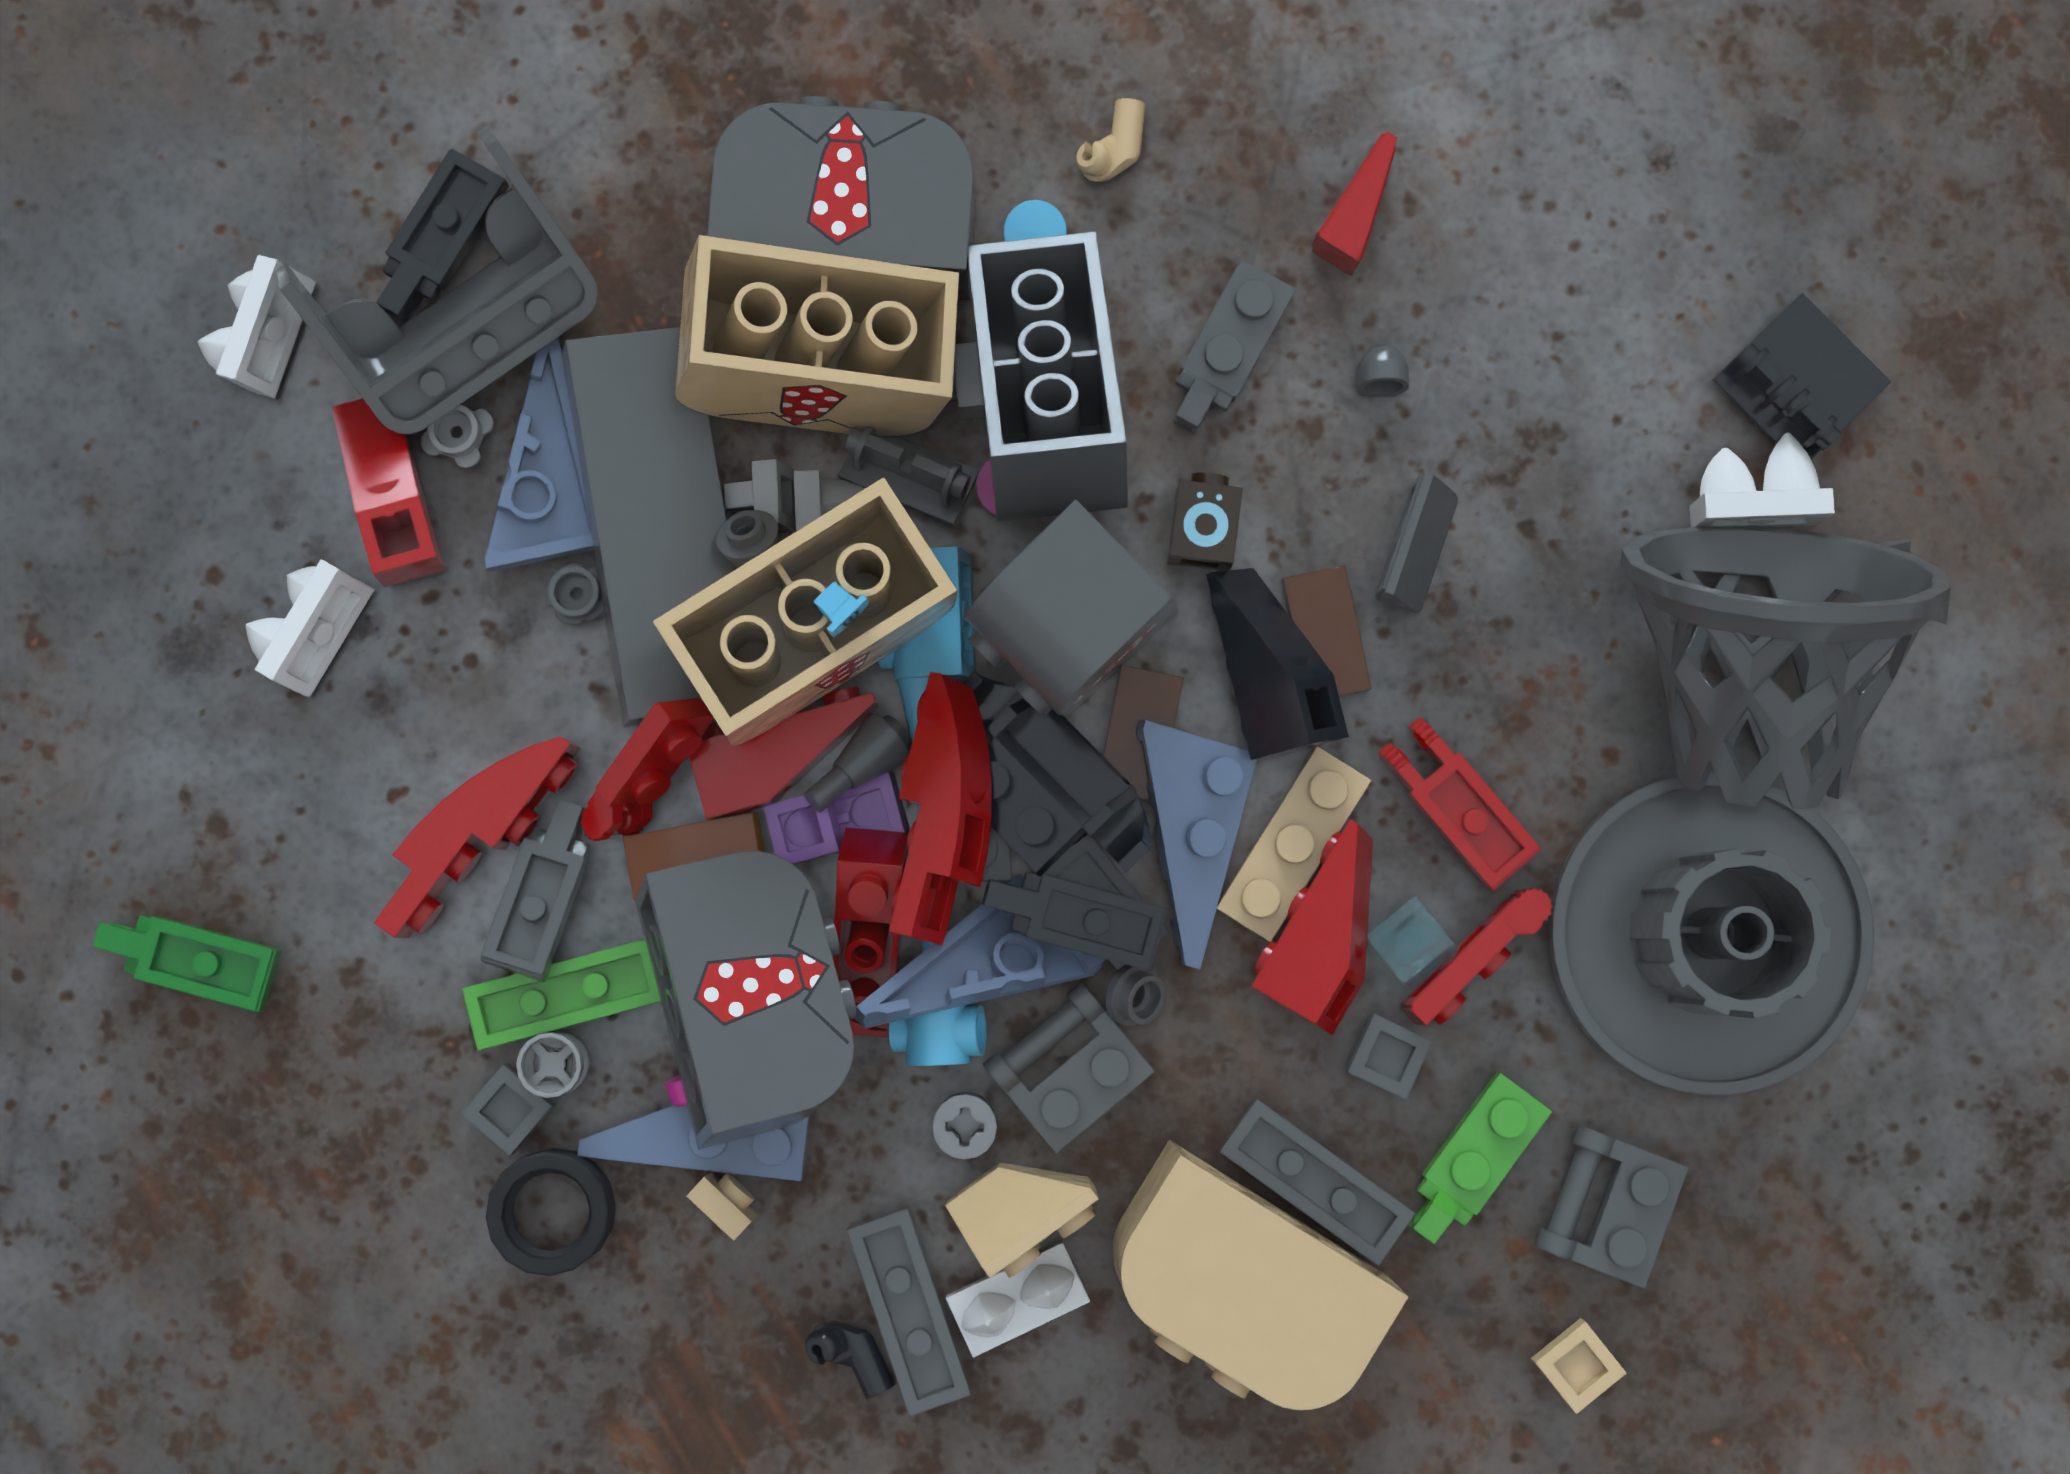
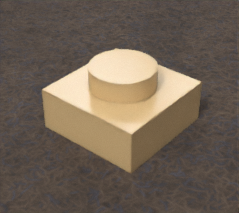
M710 1172L686 1196L733 1241L758 1216L749 1206L755 1200L753 1195L728 1173L720 1179L715 1173Z
M1581 1318L1531 1358L1575 1414L1579 1413L1627 1374L1587 1322Z

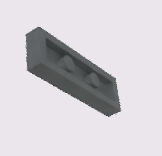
M1254 1098L1218 1149L1220 1153L1377 1266L1381 1264L1416 1214L1256 1098Z
M909 1206L848 1227L846 1231L909 1417L970 1396L972 1390Z

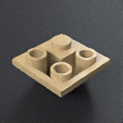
M999 1162L950 1197L945 1206L988 1277H993L1003 1269L1010 1278L1022 1271L1041 1255L1039 1252L1041 1248L1039 1242L1057 1230L1062 1238H1066L1089 1222L1095 1216L1092 1211L1094 1209L1092 1204L1099 1200L1095 1185L1087 1176Z

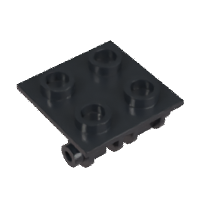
M1803 293L1712 379L1775 444L1778 443L1785 433H1790L1803 446L1811 460L1821 450L1824 451L1842 434L1841 431L1891 383Z

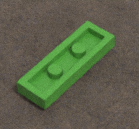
M645 939L551 964L545 982L520 974H513L462 988L478 1051L661 1002Z

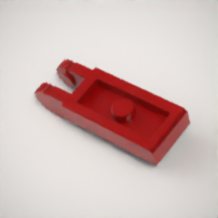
M701 697L658 702L653 705L596 785V791L587 803L588 807H585L584 812L581 813L582 820L580 822H582V829H584V835H587L589 840L593 839L595 842L610 839V836H614V831H618V835L623 834V837L640 834L639 831L644 830L643 826L648 825L652 819V802L667 792L671 785V777L685 758L692 755L702 743L701 736L714 720Z
M1418 718L1408 726L1412 733V738L1440 767L1423 779L1410 764L1407 756L1392 744L1388 743L1378 754L1395 777L1410 790L1407 794L1485 887L1490 892L1494 891L1542 849L1459 752L1454 754L1430 725L1422 718Z
M1532 887L1530 890H1516L1515 894H1510V899H1505L1400 1004L1402 1006L1400 1009L1416 1025L1427 1026L1432 1020L1438 1025L1446 1022L1467 999L1460 991L1477 974L1485 980L1507 961L1512 953L1505 946L1516 935L1535 934L1543 926L1542 922L1548 921V916L1552 915L1551 908L1554 907L1551 905L1552 899H1549L1547 896L1548 893H1543L1542 889L1536 890L1535 887Z

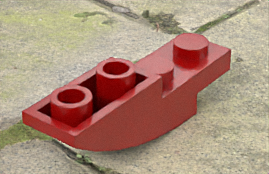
M930 672L926 690L922 693L917 705L918 722L911 750L905 758L901 769L902 786L899 799L920 807L917 819L911 826L907 837L908 855L901 884L896 888L892 897V920L889 932L943 946L958 882L981 887L991 825L992 781L986 734L973 689L941 673Z
M561 736L529 746L494 763L467 780L443 799L414 827L392 854L412 869V871L373 923L393 938H410L413 932H416L418 935L423 934L440 914L443 904L438 901V898L452 880L457 883L462 882L478 863L482 852L476 849L481 841H484L492 848L506 850L511 842L519 846L524 838H528L541 817L535 812L539 804L549 791L555 795L560 793L576 773L579 764L573 759L581 748Z

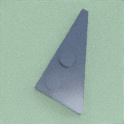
M558 337L535 354L493 529L484 557L486 573L594 550L562 351Z
M1138 720L1136 733L1138 741H1143L1150 783L1146 784L1149 805L1156 814L1154 833L1162 878L1168 881L1174 919L1170 920L1174 944L1180 951L1181 965L1201 969L1257 759L1251 760L1249 751L1148 720Z
M1019 873L1007 884L1021 887L1024 877ZM981 904L946 933L943 946L933 943L856 1006L857 1015L854 1019L863 1028H869L1094 976L1099 972L1105 959L1027 938L1024 936L1025 933L1010 929L1014 913Z
M672 1105L579 1140L577 1156L802 1181L811 1115L788 1127L698 1150L687 1105L682 1107Z

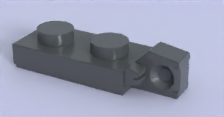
M1242 259L1240 260L1181 366V374L1176 385L1187 390L1188 393L1175 415L1174 422L1196 434L1211 405L1226 411L1231 401H1236L1293 298L1296 288Z
M558 799L547 831L534 827L530 838L523 839L481 953L480 960L483 963L545 982L588 864L587 857L590 845L580 841L583 832L582 822H580L582 820L581 813L584 812L583 806Z

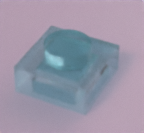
M1416 896L1411 898L1367 935V939L1398 979L1410 990L1460 950L1423 902Z

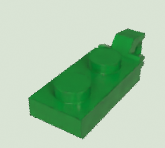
M139 915L136 928L113 922L108 924L99 922L92 945L94 948L127 956L123 971L134 974L133 979L254 1012L265 1011L282 950L161 916L149 917L145 915Z

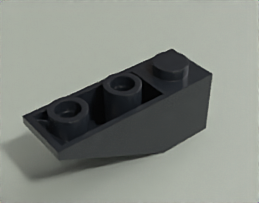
M1255 569L1217 571L1206 574L1212 597V608L1217 618L1227 659V670L1232 680L1241 717V728L1247 742L1250 759L1256 760L1289 754L1349 737L1334 674Z

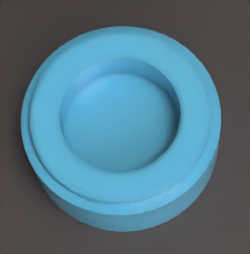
M1029 200L1020 203L1011 210L1004 224V242L1066 235V223L1060 211L1050 203L1041 200Z

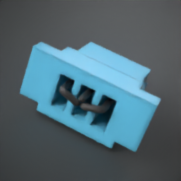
M835 581L814 600L817 608L830 620L831 625L827 630L833 638L850 626L869 605L868 599L863 594L856 600Z

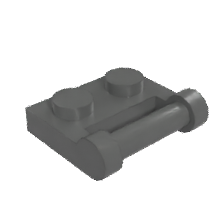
M1082 982L1067 993L1070 998L1068 1002L1003 1056L996 1052L983 1063V1066L993 1079L1006 1092L1056 1154L1155 1072ZM1087 1019L1098 1034L1029 1090L1019 1075Z
M1578 1125L1572 1142L1578 1145L1548 1229H1540L1534 1246L1645 1289L1689 1167ZM1605 1155L1615 1159L1616 1162L1587 1242L1583 1244L1573 1240L1572 1236L1601 1157Z

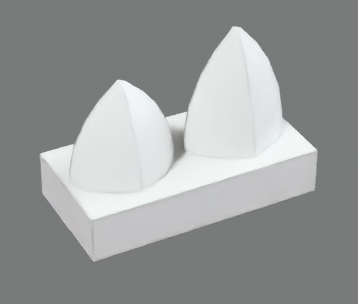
M258 255L253 270L245 272L228 284L231 298L238 309L233 326L218 329L197 342L209 365L216 370V375L256 394L275 399L303 320L279 289L276 270L283 266L284 263L277 259ZM291 268L312 295L316 281Z
M1785 433L1769 456L1764 472L1763 491L1756 490L1754 479L1744 462L1730 449L1722 448L1713 457L1705 470L1701 480L1700 497L1689 505L1691 527L1818 525L1835 513L1833 488H1820L1816 469L1808 453L1790 433Z
M322 559L317 566L302 568L287 575V588L293 606L286 618H264L246 624L248 641L259 661L255 670L310 698L375 590Z
M1063 1240L1040 1250L1041 1255L1034 1262L1010 1278L1002 1269L991 1278L987 1275L946 1295L948 1305L973 1358L1090 1302V1298Z

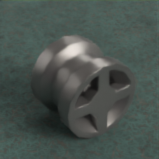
M971 1092L955 1093L945 1099L936 1111L932 1124L934 1139L940 1149L949 1156L962 1160L976 1158L986 1152L995 1139L998 1126L996 1112L990 1102L981 1095Z

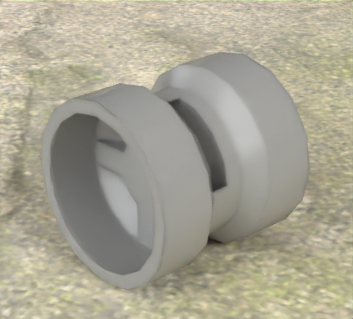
M566 1031L538 1034L531 1038L519 1051L516 1062L518 1078L524 1088L532 1094L544 1098L568 1094L581 1087L588 1078L592 1065L590 1050L585 1042L574 1033Z

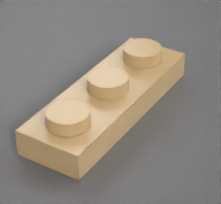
M1318 746L1314 748L1218 902L1217 910L1267 942H1271L1286 919L1294 897L1307 885L1319 866L1320 857L1326 843L1333 834L1340 832L1370 784L1371 779Z

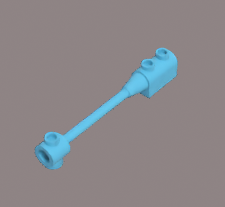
M958 546L930 548L957 589L954 607L920 635L878 661L882 670L893 669V678L895 682H898L911 743L913 742L918 722V701L926 690L930 672L941 673L956 681H965L973 672H976L975 647L968 640L974 633V628L964 619L965 613L973 604L972 556ZM921 941L922 952L933 943ZM981 1004L964 1005L890 1022L889 1041L893 1052H906L907 1066L971 1063L970 1057L983 1056L986 1050L987 1024L984 1008Z

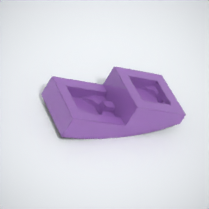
M888 772L854 789L849 788L821 813L810 806L804 794L763 806L775 855L795 865L838 854L845 827L909 832L910 829L902 799H899L900 791L895 773Z

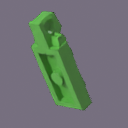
M1496 1072L1421 1173L1424 1179L1416 1191L1427 1199L1408 1226L1432 1244L1436 1243L1453 1219L1465 1226L1474 1214L1477 1216L1552 1111L1502 1073Z

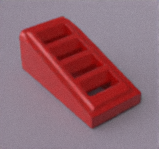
M1388 131L1385 134L1381 133L1322 224L1311 245L1314 254L1351 276L1363 258L1396 151L1397 137Z

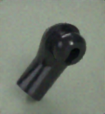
M834 1320L818 1324L813 1332L808 1335L805 1341V1350L810 1360L819 1365H823L828 1361L852 1367L866 1399L881 1394L895 1385L874 1337L866 1329Z

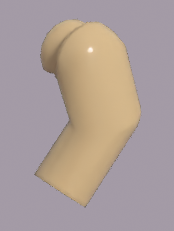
M1130 98L1117 99L1114 105L1111 134L1099 141H1095L1092 146L1088 142L1080 146L1076 154V165L1087 179L1097 182L1108 181L1136 163L1141 150L1145 113L1144 102Z

